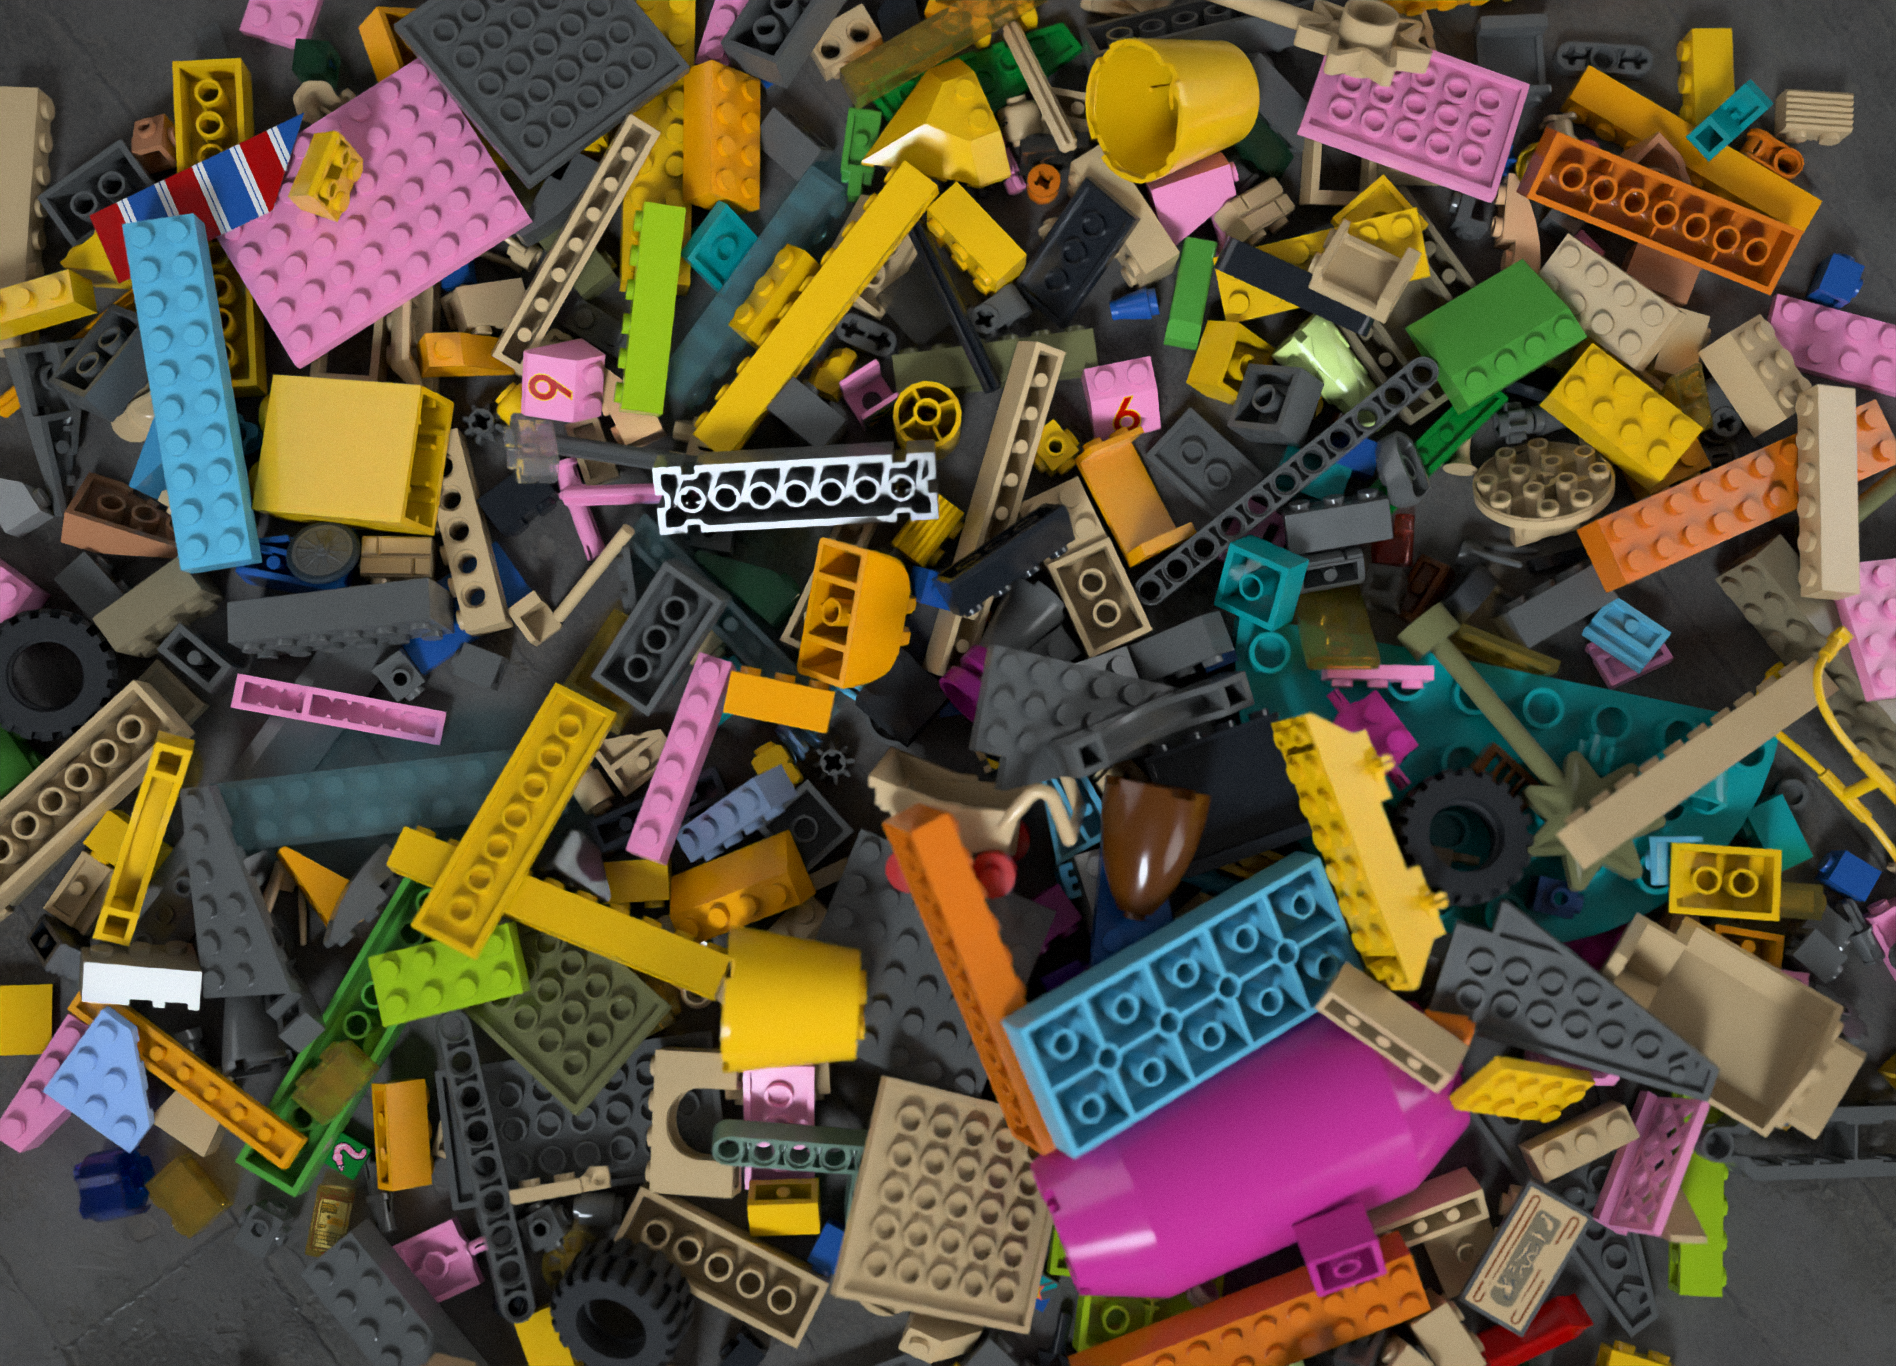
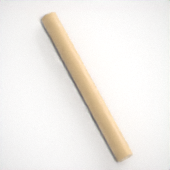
M624 524L553 612V617L556 621L564 622L616 555L622 550V546H625L635 534L634 529L630 525Z

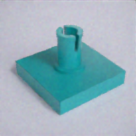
M718 200L702 224L691 230V239L682 249L681 257L716 292L725 295L763 242L726 203Z

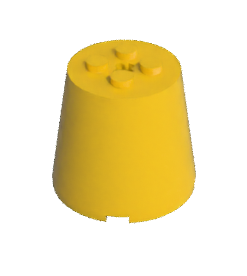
M1152 38L1118 40L1109 45L1110 48L1102 57H1098L1095 60L1088 77L1085 108L1091 138H1097L1104 153L1101 159L1108 168L1120 178L1133 183H1147L1158 180L1240 142L1249 134L1258 115L1260 94L1255 70L1245 53L1227 41Z
M730 926L727 961H731V978H725L721 1051V1062L724 1063H722V1073L855 1060L857 1039L864 1040V1011L867 993V970H860L861 950L752 928Z

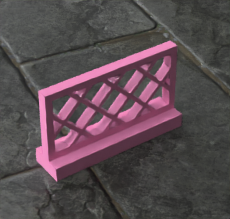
M1640 1091L1630 1115L1640 1138L1617 1149L1593 1210V1220L1617 1234L1627 1235L1629 1231L1661 1237L1711 1104L1699 1099L1658 1097L1649 1091ZM1693 1111L1690 1120L1685 1123L1684 1118ZM1676 1126L1677 1131L1667 1138V1133ZM1680 1144L1678 1152L1672 1156L1671 1151ZM1663 1159L1664 1164L1655 1171L1654 1166ZM1668 1176L1666 1184L1660 1189L1659 1183ZM1651 1191L1652 1197L1643 1204L1642 1198ZM1655 1210L1651 1223L1648 1224L1647 1216Z

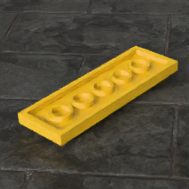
M1417 207L1350 224L1348 229L1349 235L1401 259L1409 247L1421 252L1422 254L1409 282L1431 277ZM1332 228L1255 248L1308 271L1316 253L1323 254L1326 250L1323 245ZM1214 257V258H1213L1214 265H1215V263H1216L1218 257ZM1215 269L1224 315L1228 322H1243L1300 308Z

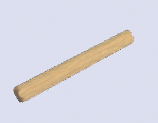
M1013 21L1011 24L1006 23L1003 27V36L1060 151L1063 153H1067L1070 150L1074 151L1077 148V137L1020 24L1016 21Z

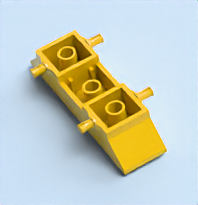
M1312 713L1271 723L1274 731V742L1282 751L1287 764V775L1290 781L1295 784L1300 797V808L1308 818L1313 830L1314 844L1321 851L1325 861L1326 875L1330 882L1334 884L1340 899L1339 908L1347 918L1352 930L1353 944L1360 951L1365 963V974L1387 990H1413L1417 988L1433 940L1445 934L1439 918L1438 908H1445L1449 900L1443 899L1447 897L1445 893L1431 892L1424 880L1419 865L1405 866L1380 802L1392 797L1385 780L1384 770H1391L1394 767V761L1387 762L1393 759V757L1390 755L1379 757L1366 729L1350 733Z

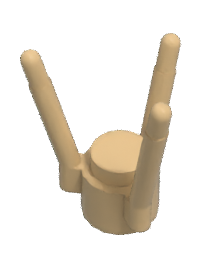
M510 236L504 241L510 245L507 254L511 256V259L488 251L480 255L482 258L508 266L520 273L522 269L530 272L541 258L543 250L538 247L539 242L527 247L521 243L518 237L514 239Z
M275 861L269 882L263 893V899L269 913L273 909L279 890L293 892L294 886H297L280 861ZM298 888L300 945L305 946L307 944L306 898Z

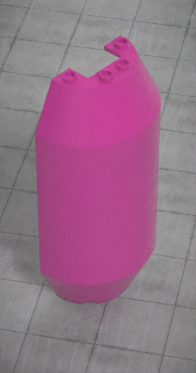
M1404 1001L1417 1011L1425 1013L1423 1008L1415 1001ZM1318 1011L1079 1157L1073 1159L1058 1148L1045 1156L1040 1154L1029 1166L1039 1193L1050 1211L1066 1254L1064 1259L1077 1292L1080 1295L1170 1298L1298 1242L1293 1225L1333 1212L1341 1205L1356 1204L1361 1201L1367 1212L1415 1191L1470 1124V1112L1455 1110L1449 1099V1096L1464 1085L1460 1073L1464 1071L1462 1063L1455 1076L1438 1093H1435L1377 1050L1368 1046Z

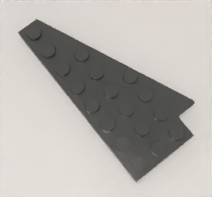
M995 644L988 645L969 750L1000 756L995 790L1007 791L1058 778L1061 776L1050 743L1181 688ZM1232 714L1156 739L1127 753L1114 763L1150 755L1149 749L1168 743L1170 749L1183 745L1181 738L1200 731L1203 737L1215 734L1214 726L1230 721Z
M1501 898L1491 928L1459 919L1455 920L1429 999L1428 1010L1469 1016L1468 1020L1477 1022L1473 1035L1708 1102L1720 1070L1717 1064L1507 899Z
M1593 1085L1585 1091L1586 1094L1581 1100L1570 1103L1561 1111V1115L1556 1120L1549 1123L1470 1112V1119L1519 1186H1523L1527 1178L1530 1177L1593 1213L1617 1149L1544 1183L1533 1177L1518 1145L1606 1103L1607 1099L1603 1086ZM1592 1220L1571 1255V1259L1626 1335L1632 1338L1659 1317L1639 1233L1628 1231L1627 1235L1617 1234L1597 1221Z

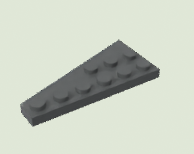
M218 785L180 789L204 998L286 994L300 991L297 980H291L285 962L289 960L284 948L279 950L272 931L275 926L255 876H249L243 859L247 858L242 846H237L231 832L233 822Z

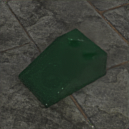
M697 551L694 554V557L701 566L776 632L792 616L801 597L799 593L802 590L785 572L779 576L770 569L702 551Z

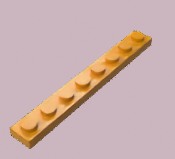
M79 990L67 1010L89 1026H91L105 1007L109 1006L137 1026L139 1041L137 1042L140 1061H144L145 1068L283 1170L290 1167L308 1140L305 1135L129 1005L84 1002L81 999Z

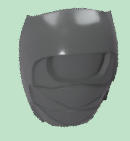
M1398 431L1378 441L1375 450L1379 479L1383 486L1387 488L1389 504L1397 508H1408L1418 504L1431 487L1414 443L1407 434Z

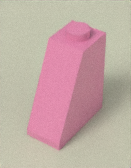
M1219 152L1158 180L1147 182L1145 185L1153 213L1176 246L1236 196L1234 182L1239 181L1234 162H1228L1223 153Z

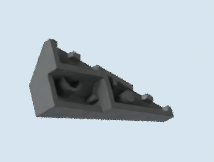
M83 338L34 343L3 349L47 493L52 502V509L57 517H64V512L70 504L71 486L75 485L76 476L72 474L74 455L78 454L81 408L75 406L47 381Z

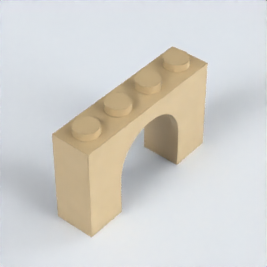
M664 1046L655 1050V1054L650 1062V1073L654 1076V1090H651L648 1102L649 1110L653 1111L652 1125L649 1126L647 1132V1144L651 1147V1161H648L645 1171L646 1181L650 1182L649 1193L733 1198L741 1192L742 1167L720 1164L713 1155L703 1154L689 1147L680 1136L676 1122L678 1106L682 1098L691 1089L738 1090L743 1087V1072L722 1073V1063H724L721 1062L722 1049Z

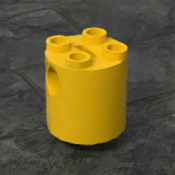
M931 381L912 384L901 392L894 404L893 412L894 431L901 449H906L907 441L935 439L936 461L945 458L955 449L960 441L962 410L954 393L948 387ZM925 416L928 422H924L922 417Z

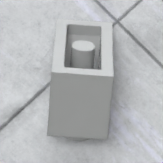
M0 478V525L5 533L22 538L55 517L49 508L52 502L41 488Z

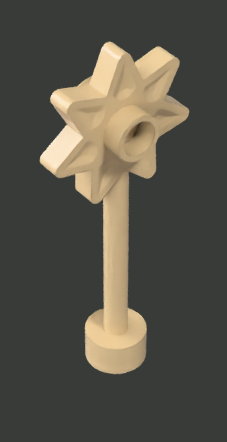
M1206 0L1297 30L1293 44L1297 47L1326 55L1327 58L1323 72L1328 75L1343 73L1354 78H1370L1382 87H1390L1395 70L1419 74L1426 73L1433 53L1430 48L1418 42L1423 27L1421 21L1400 19L1398 12L1393 7L1378 0H1349L1345 3L1344 7L1325 0H1315L1312 11L1278 0Z

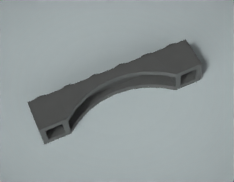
M1222 671L1052 742L1050 745L1060 776L1083 778L1111 766L1127 753L1149 742L1200 723L1228 716L1255 703L1245 671Z

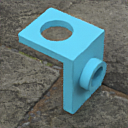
M1650 837V849L1646 851L1645 863L1647 870L1651 871V885L1669 884L1667 842H1703V837Z

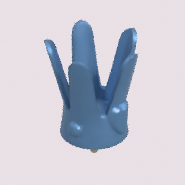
M780 724L775 729L777 736L783 743H786L795 764L797 763L796 756L800 761L805 760L804 753L809 750L806 742L814 748H820L819 742H823L807 729Z

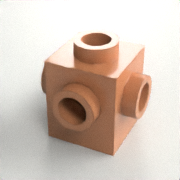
M165 113L135 121L133 137L131 139V153L150 174L177 167L175 125Z

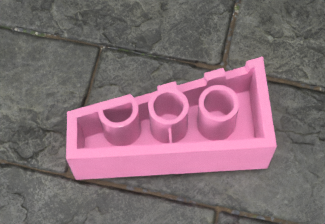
M68 1013L0 1119V1141L19 1153L39 1147L71 1116V1111L45 1094L43 1090L90 1027L73 1013Z

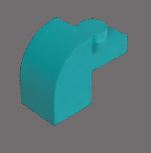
M1749 79L1689 133L1686 138L1710 161L1774 103Z

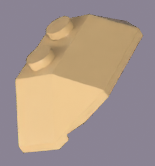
M441 280L387 314V328L391 332V345H387L386 348L388 365H391V368L407 384L422 385L439 394L440 377L421 378L416 344L425 333H440Z

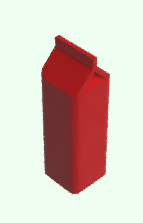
M1574 1293L1569 1296H1557L1544 1302L1523 1337L1500 1324L1476 1334L1485 1349L1480 1354L1487 1363L1486 1366H1517L1578 1337L1587 1327L1594 1325Z

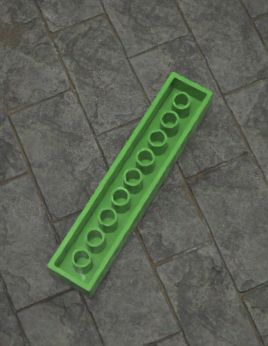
M406 877L403 878L325 1009L322 1017L326 1030L299 1053L267 1107L308 1138L290 1167L282 1170L247 1143L235 1161L293 1197H297L310 1189L334 1144L346 1128L408 1023L404 1022L383 1027L368 957L437 941L411 926L433 889L429 886Z

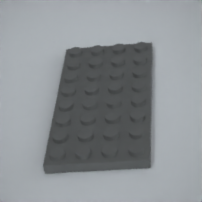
M707 1029L644 1039L580 1116L574 1115L514 1058L480 1063L509 1191L518 1189V1181L540 1178V1184L554 1182L553 1175L575 1172V1178H580L590 1166H609L611 1187L647 1182L645 1178L646 1165L649 1160L651 1161V1147L647 1144V1132L649 1126L652 1125L653 1111L649 1110L648 1102L650 1092L654 1090V1076L650 1073L651 1058L655 1054L656 1049L664 1046L715 1049L713 1030ZM468 1065L453 1067V1069L457 1072L464 1071L468 1067ZM438 1069L435 1071L452 1210L475 1208L444 1069ZM473 1086L463 1088L459 1095V1100L463 1106H470L477 1099V1091ZM691 1089L682 1098L678 1106L676 1116L677 1128L680 1136L689 1147L697 1152L713 1155L712 1138L714 1127L719 1122L725 1120L721 1089ZM481 1121L471 1123L467 1130L469 1139L473 1141L481 1139L485 1133V1126ZM725 1140L722 1143L728 1145V1140ZM482 1156L477 1160L475 1170L479 1175H485L492 1170V1158L490 1156ZM496 1190L488 1192L484 1197L483 1204H500V1192Z

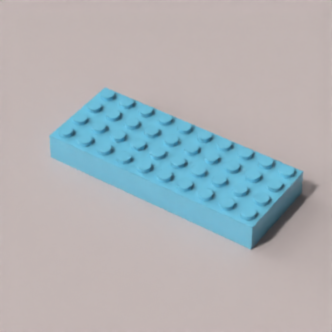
M1296 850L1005 1017L1001 1022L1055 1147L1075 1159L1318 1012L1315 1009L1316 1004L1331 979L1346 961L1363 973L1364 971L1320 857Z

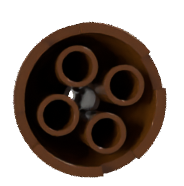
M1106 775L1101 804V848L1109 888L1117 908L1124 911L1123 917L1144 921L1145 915H1153L1177 887L1198 847L1206 824L1212 795L1205 793L1197 794L1195 790L1151 781L1129 780L1126 777Z

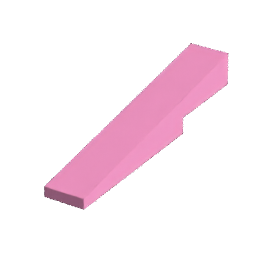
M237 674L231 708L440 745L447 714V712L244 674Z

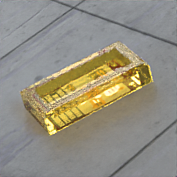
M323 1183L318 1185L304 1255L320 1257L347 1235L356 1189Z

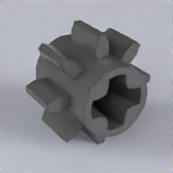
M1521 401L1506 403L1500 409L1501 412H1496L1493 415L1495 436L1497 438L1505 437L1506 445L1522 443L1523 440L1527 439L1526 434L1533 432L1534 419L1530 408L1521 409Z
M486 403L484 409H478L475 405H472L473 412L469 417L465 416L462 418L470 427L464 434L468 438L477 435L476 443L479 446H483L485 440H491L494 444H497L496 437L499 433L507 431L499 423L502 419L497 412L492 415L493 406L490 403ZM484 419L488 420V428L486 430L481 429L483 427L481 421Z
M830 742V750L825 753L820 749L816 750L821 759L820 762L813 763L812 767L822 768L824 771L819 778L821 781L825 780L829 775L833 777L834 784L838 785V776L844 774L846 777H851L850 772L846 769L848 764L855 763V759H846L844 756L848 751L847 746L842 747L838 751L835 750L834 743ZM837 755H840L841 759L839 762L842 768L839 771L832 769L828 772L826 770L829 766L826 762L827 757L835 758Z

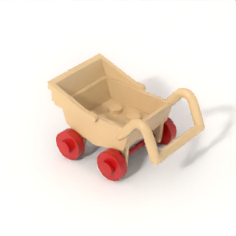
M891 746L869 774V787H876L875 805H881V811H890L891 817L917 803L947 811L955 817L960 827L958 836L962 846L966 847L970 854L980 852L973 859L974 865L971 868L975 878L984 886L987 898L990 899L1003 897L1012 889L1017 877L1015 861L1025 856L1031 844L1030 829L1021 818L1023 813L1036 799L1042 798L1047 802L1060 838L1066 846H1072L1076 842L1086 813V806L1075 778L1060 777L1073 811L1069 820L1059 793L1049 785L1035 783L1007 791L995 790L996 782L979 781L976 774L958 773ZM893 851L886 863L887 878L892 886L899 891L911 893Z

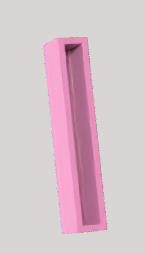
M699 652L626 850L633 855L665 866L667 865L723 713L731 671H737L732 662Z

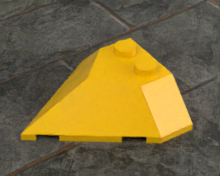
M959 58L932 67L926 71L863 158L861 165L870 167L879 165L892 168L895 165L900 167L904 160H906L929 179L947 182V179L968 183L967 186L979 189L1011 177L1000 127L975 72Z

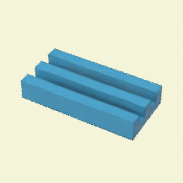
M1064 861L1059 865L1053 864L1052 868L1056 881L1067 897L1074 899L1082 896L1080 889L1073 888L1071 885L1078 883L1076 876L1067 872L1074 869L1072 862Z

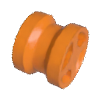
M1040 164L1032 168L1028 174L1026 186L1027 195L1030 200L1036 204L1045 205L1056 199L1061 182L1057 169L1048 164Z

